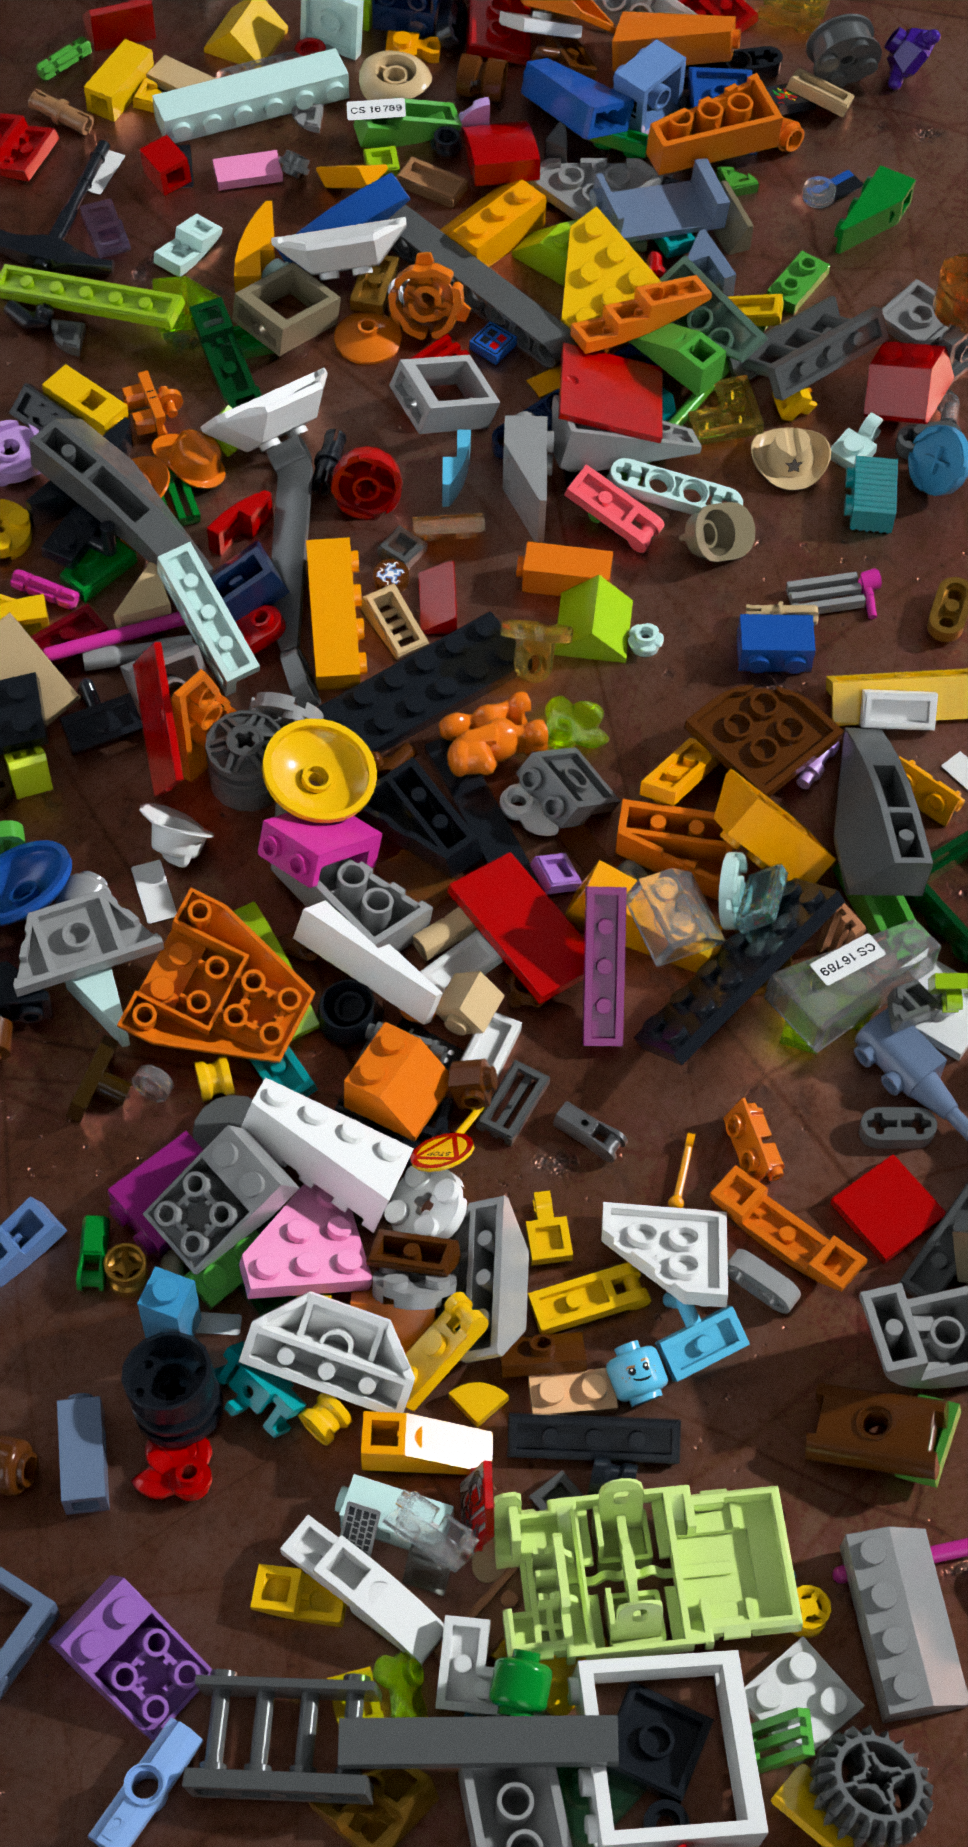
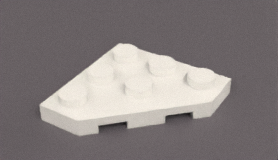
M603 1202L601 1242L683 1304L704 1307H727V1212Z

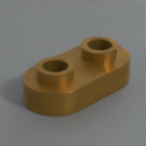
M949 577L939 584L927 623L928 632L933 638L942 642H952L962 635L968 617V581L960 577Z

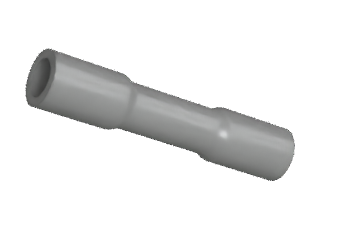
M192 635L161 638L153 641H161L163 650L185 641L193 642ZM153 642L123 646L110 645L82 653L85 671L112 668L135 661Z

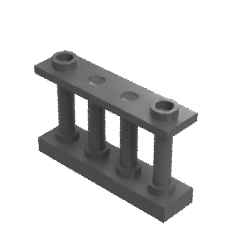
M830 296L765 332L764 334L768 340L743 363L727 356L726 358L734 386L738 387L752 378L762 375L769 378L774 398L783 401L889 340L882 308L873 306L850 319L840 316L836 297Z
M213 1669L210 1671V1675H196L195 1685L205 1696H212L205 1760L199 1763V1768L184 1767L182 1787L192 1797L373 1805L374 1785L367 1775H362L361 1769L339 1770L336 1767L333 1774L317 1773V1768L313 1767L319 1700L346 1701L344 1718H363L364 1702H382V1691L375 1681H371L369 1676L351 1673L345 1674L343 1680L237 1676V1672L228 1669ZM230 1697L256 1698L249 1763L244 1765V1770L227 1769V1765L223 1763ZM275 1698L301 1699L295 1763L289 1767V1772L272 1771V1767L268 1765Z

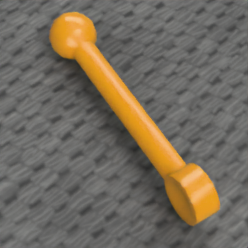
M687 1133L674 1195L668 1200L669 1207L683 1208L684 1206L682 1193L696 1134Z

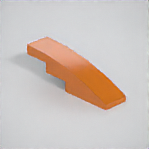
M697 275L635 287L634 299L603 305L602 317L572 323L570 336L585 354L617 346L649 334L683 317L709 301L712 297V292Z

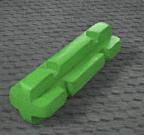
M79 37L72 42V46L68 44L48 57L50 60L45 58L37 63L36 70L38 76L44 81H48L56 76V71L59 74L79 62V57L83 59L92 53L90 41H87L85 37Z

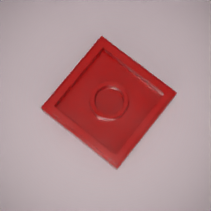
M894 1154L839 1192L830 1202V1205L883 1264H886L936 1227L947 1213Z

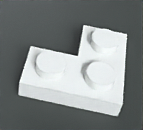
M445 1615L435 1709L506 1716L498 1714V1706L494 1705L489 1699L494 1667H487L491 1620Z

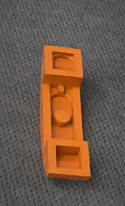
M735 1165L710 1192L712 1200L724 1212H727V1216L776 1257L809 1278L842 1292L866 1265L868 1259L835 1235L830 1240L767 1196L768 1188Z

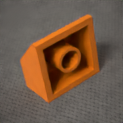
M384 1022L344 1080V1107L415 1142L449 1091V1071L420 1038Z

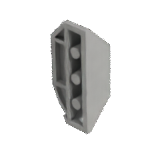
M504 1195L469 1203L461 1226L450 1238L458 1240L462 1256L459 1264L453 1270L457 1277L456 1292H464L472 1301V1309L480 1310L489 1322L486 1331L460 1359L464 1363L502 1357L526 1331L529 1250L509 1198ZM449 1296L442 1298V1306L438 1307V1317L445 1310L444 1305ZM460 1324L455 1329L456 1332L461 1328Z

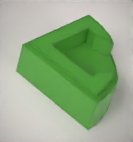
M734 167L717 168L719 182L721 183V181L726 180L736 196L758 192L759 183L751 174L748 173L747 176L734 171Z

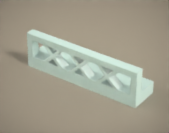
M188 542L157 557V574L196 644L199 646L225 696L236 692V682L260 671V665L191 542Z

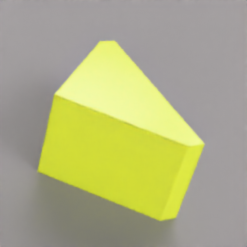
M41 746L3 754L16 799L53 790L46 754Z

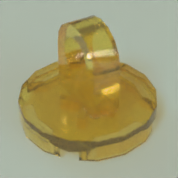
M513 619L501 622L500 635L516 639L515 672L518 677L528 682H543L551 674L555 643L573 642L574 629L567 625L555 623L554 625H544L539 623V621ZM533 655H537L539 667L536 672L531 674L528 670V661Z

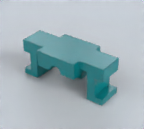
M241 1341L233 1344L223 1354L228 1363L214 1369L217 1381L221 1385L229 1383L231 1389L237 1394L235 1399L226 1403L224 1409L231 1416L246 1411L248 1407L256 1414H260L268 1404L274 1402L277 1406L262 1427L273 1438L289 1432L291 1427L286 1423V1420L297 1416L305 1409L307 1404L292 1390L294 1384L290 1380L240 1363L239 1359L245 1342ZM248 1386L253 1389V1396L248 1393Z

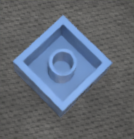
M657 39L646 48L640 49L636 56L625 65H620L613 76V89L634 99L628 128L645 134H649L651 123L679 109V101L683 93L686 57Z

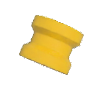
M226 1056L218 1057L213 1063L207 1064L203 1061L194 1063L203 1102L211 1100L217 1094L222 1093L226 1096L235 1094Z
M323 1392L317 1396V1403L312 1408H305L298 1414L301 1423L309 1433L325 1446H328L334 1440L335 1432L340 1428H347L353 1422L351 1415L341 1402L334 1396Z
M802 1585L797 1588L803 1626L801 1631L791 1633L800 1638L803 1636L804 1638H812L819 1635L825 1628L831 1613V1602L827 1594L820 1588L813 1585Z

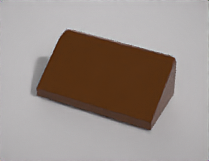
M378 1229L366 1263L368 1266L448 1277L459 1264L462 1256L458 1240Z

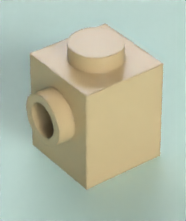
M481 971L454 973L441 996L435 1013L445 1022V1027L454 1034L461 1036L465 1034H481L487 1029L505 995Z

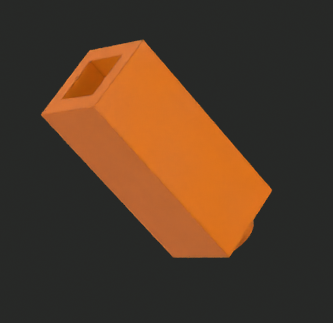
M527 541L525 556L518 555L516 577H523L522 592L561 596L562 592L597 575L610 582L613 551Z

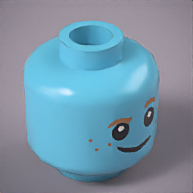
M638 1340L614 1349L617 1357L607 1363L606 1371L618 1400L622 1402L630 1401L631 1407H635L663 1396L661 1389L667 1385L668 1377L656 1348L653 1346L640 1347Z

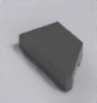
M913 980L893 988L887 996L890 1026L894 1032L933 1018L942 1009L941 1004L918 980Z

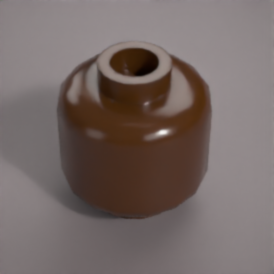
M0 1435V1494L16 1496L34 1483L39 1470V1459L29 1442L20 1438Z

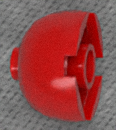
M371 446L357 447L345 453L335 465L331 481V491L337 500V505L348 515L365 520L375 519L373 514L385 512L386 515L391 512L399 503L402 492V478L399 466L392 456L379 448Z

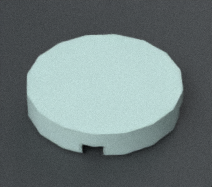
M729 851L726 853L722 864L719 885V919L724 930H738L745 918L748 887L741 873H747L748 863L743 852Z

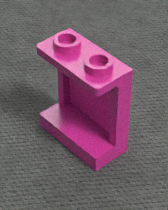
M288 812L263 820L258 855L308 888H313L318 885L322 867L350 858L356 863L362 861L371 868L375 867L383 833L355 816L334 823H315L300 819Z

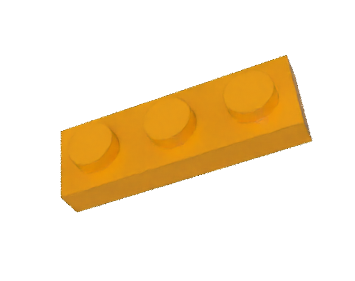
M689 738L641 781L639 795L651 798L657 804L674 806L720 762L696 739Z

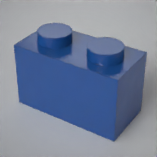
M740 614L736 635L738 671H751L753 673L788 672L792 674L811 672L816 651L813 615Z

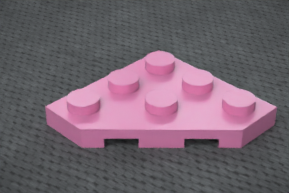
M303 1184L241 1256L239 1267L247 1298L303 1295L309 1291L323 1294L370 1290L373 1278L370 1268L366 1263L367 1258L352 1210L348 1209L346 1212L340 1210L331 1203L334 1197L316 1184L312 1188Z

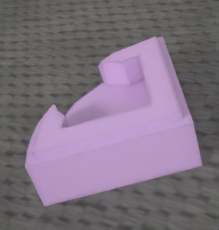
M489 97L473 101L471 107L464 112H460L458 116L462 124L461 127L490 124Z

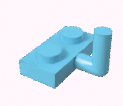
M668 1292L664 1294L663 1304L668 1308L678 1309L686 1326L655 1342L672 1381L678 1382L750 1345L733 1306L727 1305L726 1308L723 1307L700 1319L695 1305L683 1304Z

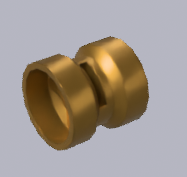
M122 1243L115 1245L107 1252L104 1259V1268L109 1287L114 1294L120 1297L131 1298L142 1293L149 1280L146 1259L142 1250L134 1244Z

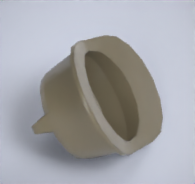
M740 503L710 504L702 507L699 512L689 517L686 522L685 533L679 536V540L686 542L688 549L696 557L705 558L712 562L734 560L746 556L752 549L755 541V524L752 515Z

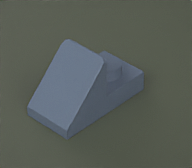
M705 229L700 230L688 258L726 296H733L736 273Z

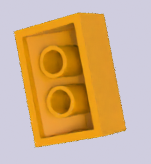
M523 179L497 186L442 227L440 231L490 267L517 247L531 232L537 231L545 225L546 196Z
M730 769L726 773L714 819L723 829L720 836L737 850L741 845L749 850L746 856L764 870L767 865L775 871L772 875L782 885L793 878L816 883L836 858L807 827L737 772Z

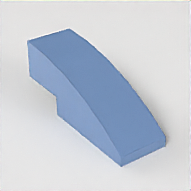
M31 1196L0 1225V1288L31 1265L67 1232L66 1228L42 1202Z

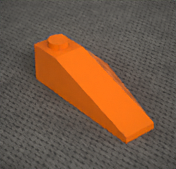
M202 669L175 691L171 698L183 777L191 783L208 768L205 744L206 735L214 722L224 715L237 711L231 707L230 701L219 692L218 686Z

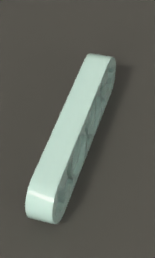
M629 458L616 460L607 476L609 481L635 499L691 515L699 512L702 507L707 506L706 502L709 496H712L711 504L727 501L740 503L743 506L742 496L730 487ZM621 472L628 473V481L621 479ZM640 476L645 477L641 486L638 485ZM655 479L660 480L666 484L667 491L662 493L656 492L650 487L649 482ZM687 489L695 490L699 493L701 500L699 502H690L684 497L683 491Z

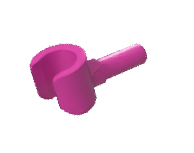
M874 568L862 572L858 580L862 587L861 594H864L869 619L877 618L873 591L882 587L881 575Z

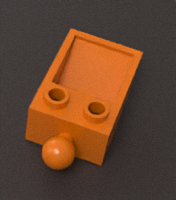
M520 0L529 8L552 13V18L582 25L585 28L615 34L617 28L593 0Z

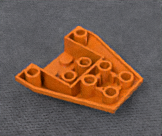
M190 887L172 921V930L164 943V950L159 952L140 990H135L117 1027L152 1045L280 1063L316 992L226 904Z

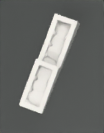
M326 900L303 909L293 939L358 982L368 986L372 991L425 1025L431 1022L443 993L390 944L377 948Z

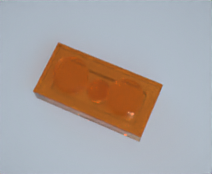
M482 513L411 517L414 536L420 535L424 541L441 540L442 534L456 533L457 539L476 538L477 532L485 531V517Z

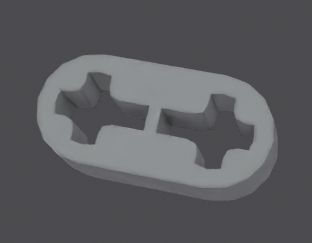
M737 1249L729 1259L728 1276L739 1286L774 1310L788 1314L800 1299L801 1292L791 1280L752 1253L743 1249Z

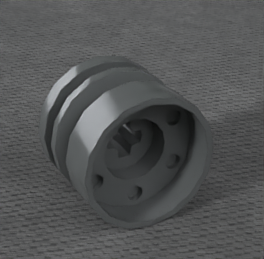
M239 710L226 714L214 722L207 733L205 751L209 783L214 796L223 805L237 811H256L269 807L275 802L267 790L262 775V760L265 749L273 735L281 729L280 725L270 716L258 711Z

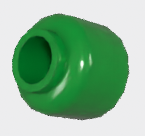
M514 1649L512 1657H501L496 1660L489 1699L494 1705L498 1706V1714L506 1716H534V1714H539L546 1710L552 1681V1670L547 1665L539 1663L541 1654Z

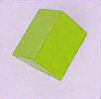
M600 575L562 592L554 655L626 663L633 600Z

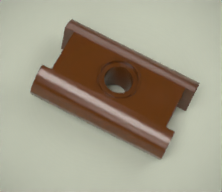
M827 1383L818 1384L815 1394L821 1413L816 1434L807 1433L806 1460L931 1480L938 1478L940 1467L937 1452H934L938 1428L947 1429L949 1416L948 1401ZM876 1426L887 1428L880 1435L868 1434V1431Z

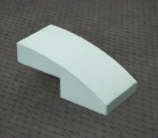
M196 213L176 227L173 240L154 252L153 263L180 278L208 253L221 236L223 228Z

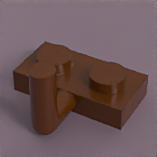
M547 35L544 43L545 46H537L533 52L530 61L549 58L595 80L598 69L576 38Z

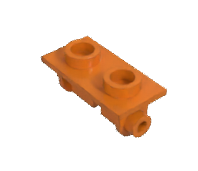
M741 1098L723 1117L727 1134L731 1138L737 1153L740 1168L759 1182L765 1176L768 1177L769 1181H776L784 1176L782 1170L785 1168L776 1144L762 1142V1140H768L772 1136L764 1116V1111L762 1108H758L756 1103L747 1104L746 1099Z

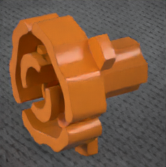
M431 252L417 253L415 264L399 272L394 282L395 286L388 295L390 316L393 321L399 326L402 325L403 330L407 334L419 340L426 338L430 327L419 325L413 319L417 322L426 323L441 320L444 316H447L448 319L444 323L434 326L431 332L433 338L439 339L451 331L456 320L465 322L471 307L464 302L463 285L460 282H454L453 286H451L450 283L454 276L453 271L439 263H434ZM409 279L403 293L405 304H401L399 300L400 286Z

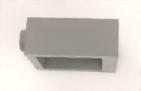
M470 355L400 359L389 384L419 434L457 431V429L489 428L501 403ZM456 384L465 399L438 401L429 386Z

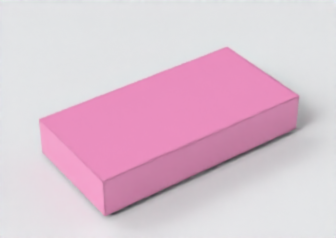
M277 150L212 159L218 191L283 182Z

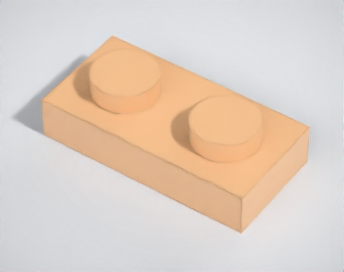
M606 1368L589 1369L585 1372L528 1376L531 1413L593 1416L617 1414V1397Z

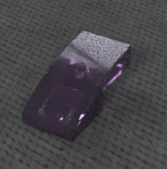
M111 198L79 206L84 226L98 258L101 259L131 251L123 223L118 218Z

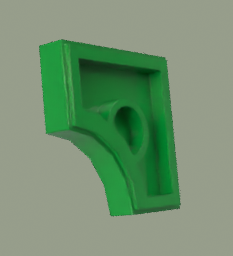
M116 538L117 553L114 556L108 557L89 549L74 570L67 567L59 575L60 582L66 588L77 591L80 594V599L86 603L137 563V554Z

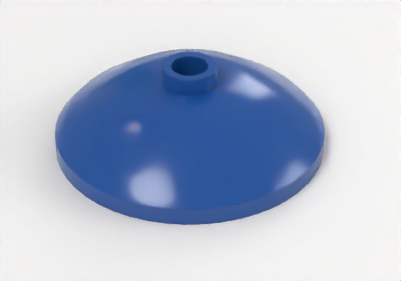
M40 840L21 844L0 854V926L27 920L29 912L48 907L60 895L69 880L72 870L71 856L63 845L54 841Z

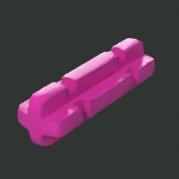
M16 569L13 572L10 580L12 588L27 592L33 596L44 594L45 601L66 609L74 610L80 598V594L77 591L20 569Z

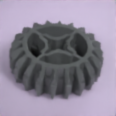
M871 1725L863 1728L861 1733L854 1726L847 1729L844 1734L838 1732L830 1738L826 1745L820 1748L816 1755L817 1759L811 1766L809 1775L813 1780L810 1783L809 1792L817 1796L813 1809L825 1811L827 1814L824 1817L823 1826L834 1824L839 1829L837 1840L848 1835L853 1838L854 1847H862L864 1842L867 1843L868 1847H899L900 1844L906 1846V1844L913 1841L917 1833L924 1829L927 1824L928 1815L933 1808L934 1802L930 1797L933 1794L934 1785L925 1781L928 1777L929 1768L917 1766L916 1762L918 1761L919 1752L908 1754L904 1750L905 1739L896 1743L891 1741L888 1729L881 1732L879 1736H876ZM844 1765L847 1766L850 1772L847 1776L849 1780L847 1783H844L841 1768ZM896 1794L899 1795L900 1799V1813H897L894 1807V1803L896 1802L894 1795Z

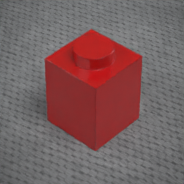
M168 135L139 149L145 175L164 196L192 182L188 158Z

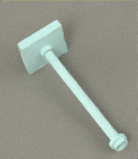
M301 0L300 40L310 37L320 39L324 42L326 50L336 48L339 55L356 61L362 52L364 0Z

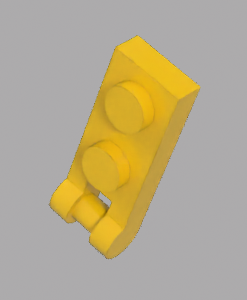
M627 1262L528 1293L527 1300L539 1333L552 1334L622 1311L638 1310L649 1305L651 1298L647 1288H642L639 1281L641 1277L640 1270ZM613 1285H624L626 1292L617 1295Z
M456 1292L446 1300L445 1310L405 1354L416 1378L406 1408L412 1411L418 1408L488 1328L489 1322L480 1310L472 1309V1301L464 1292ZM460 1324L461 1328L456 1332L455 1329Z

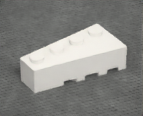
M266 1077L252 1100L241 1128L249 1130L280 1166L288 1164L297 1171L298 1179L310 1188L316 1184L334 1197L331 1203L343 1212L351 1209L364 1219L361 1225L373 1233L414 1149Z

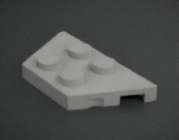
M101 889L28 913L25 925L26 936L21 944L19 954L20 966L18 976L14 979L13 985L17 997L164 950V943L158 933H151L140 923L139 918L129 909L122 908L116 898L105 889Z

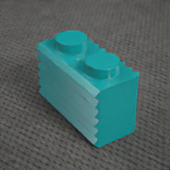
M856 455L854 466L847 467L845 488H851V495L846 494L844 516H850V529L852 531L857 529L859 531L865 530L866 532L871 530L873 533L876 531L880 533L886 532L887 534L892 532L897 512L898 459Z

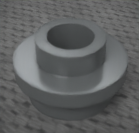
M286 150L284 156H280L278 159L283 164L282 171L293 177L299 178L301 174L308 175L310 171L307 168L310 160L293 151Z

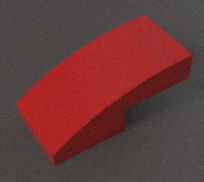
M264 490L246 497L218 516L207 527L209 550L222 556L241 533L253 539L273 516L271 492Z

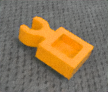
M388 30L385 50L406 52L428 63H439L441 44L438 37H428L423 40L420 39V33Z

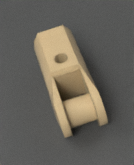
M458 907L446 915L445 918H441L414 934L413 945L420 956L428 961L457 944V942L464 940L478 929L463 910Z

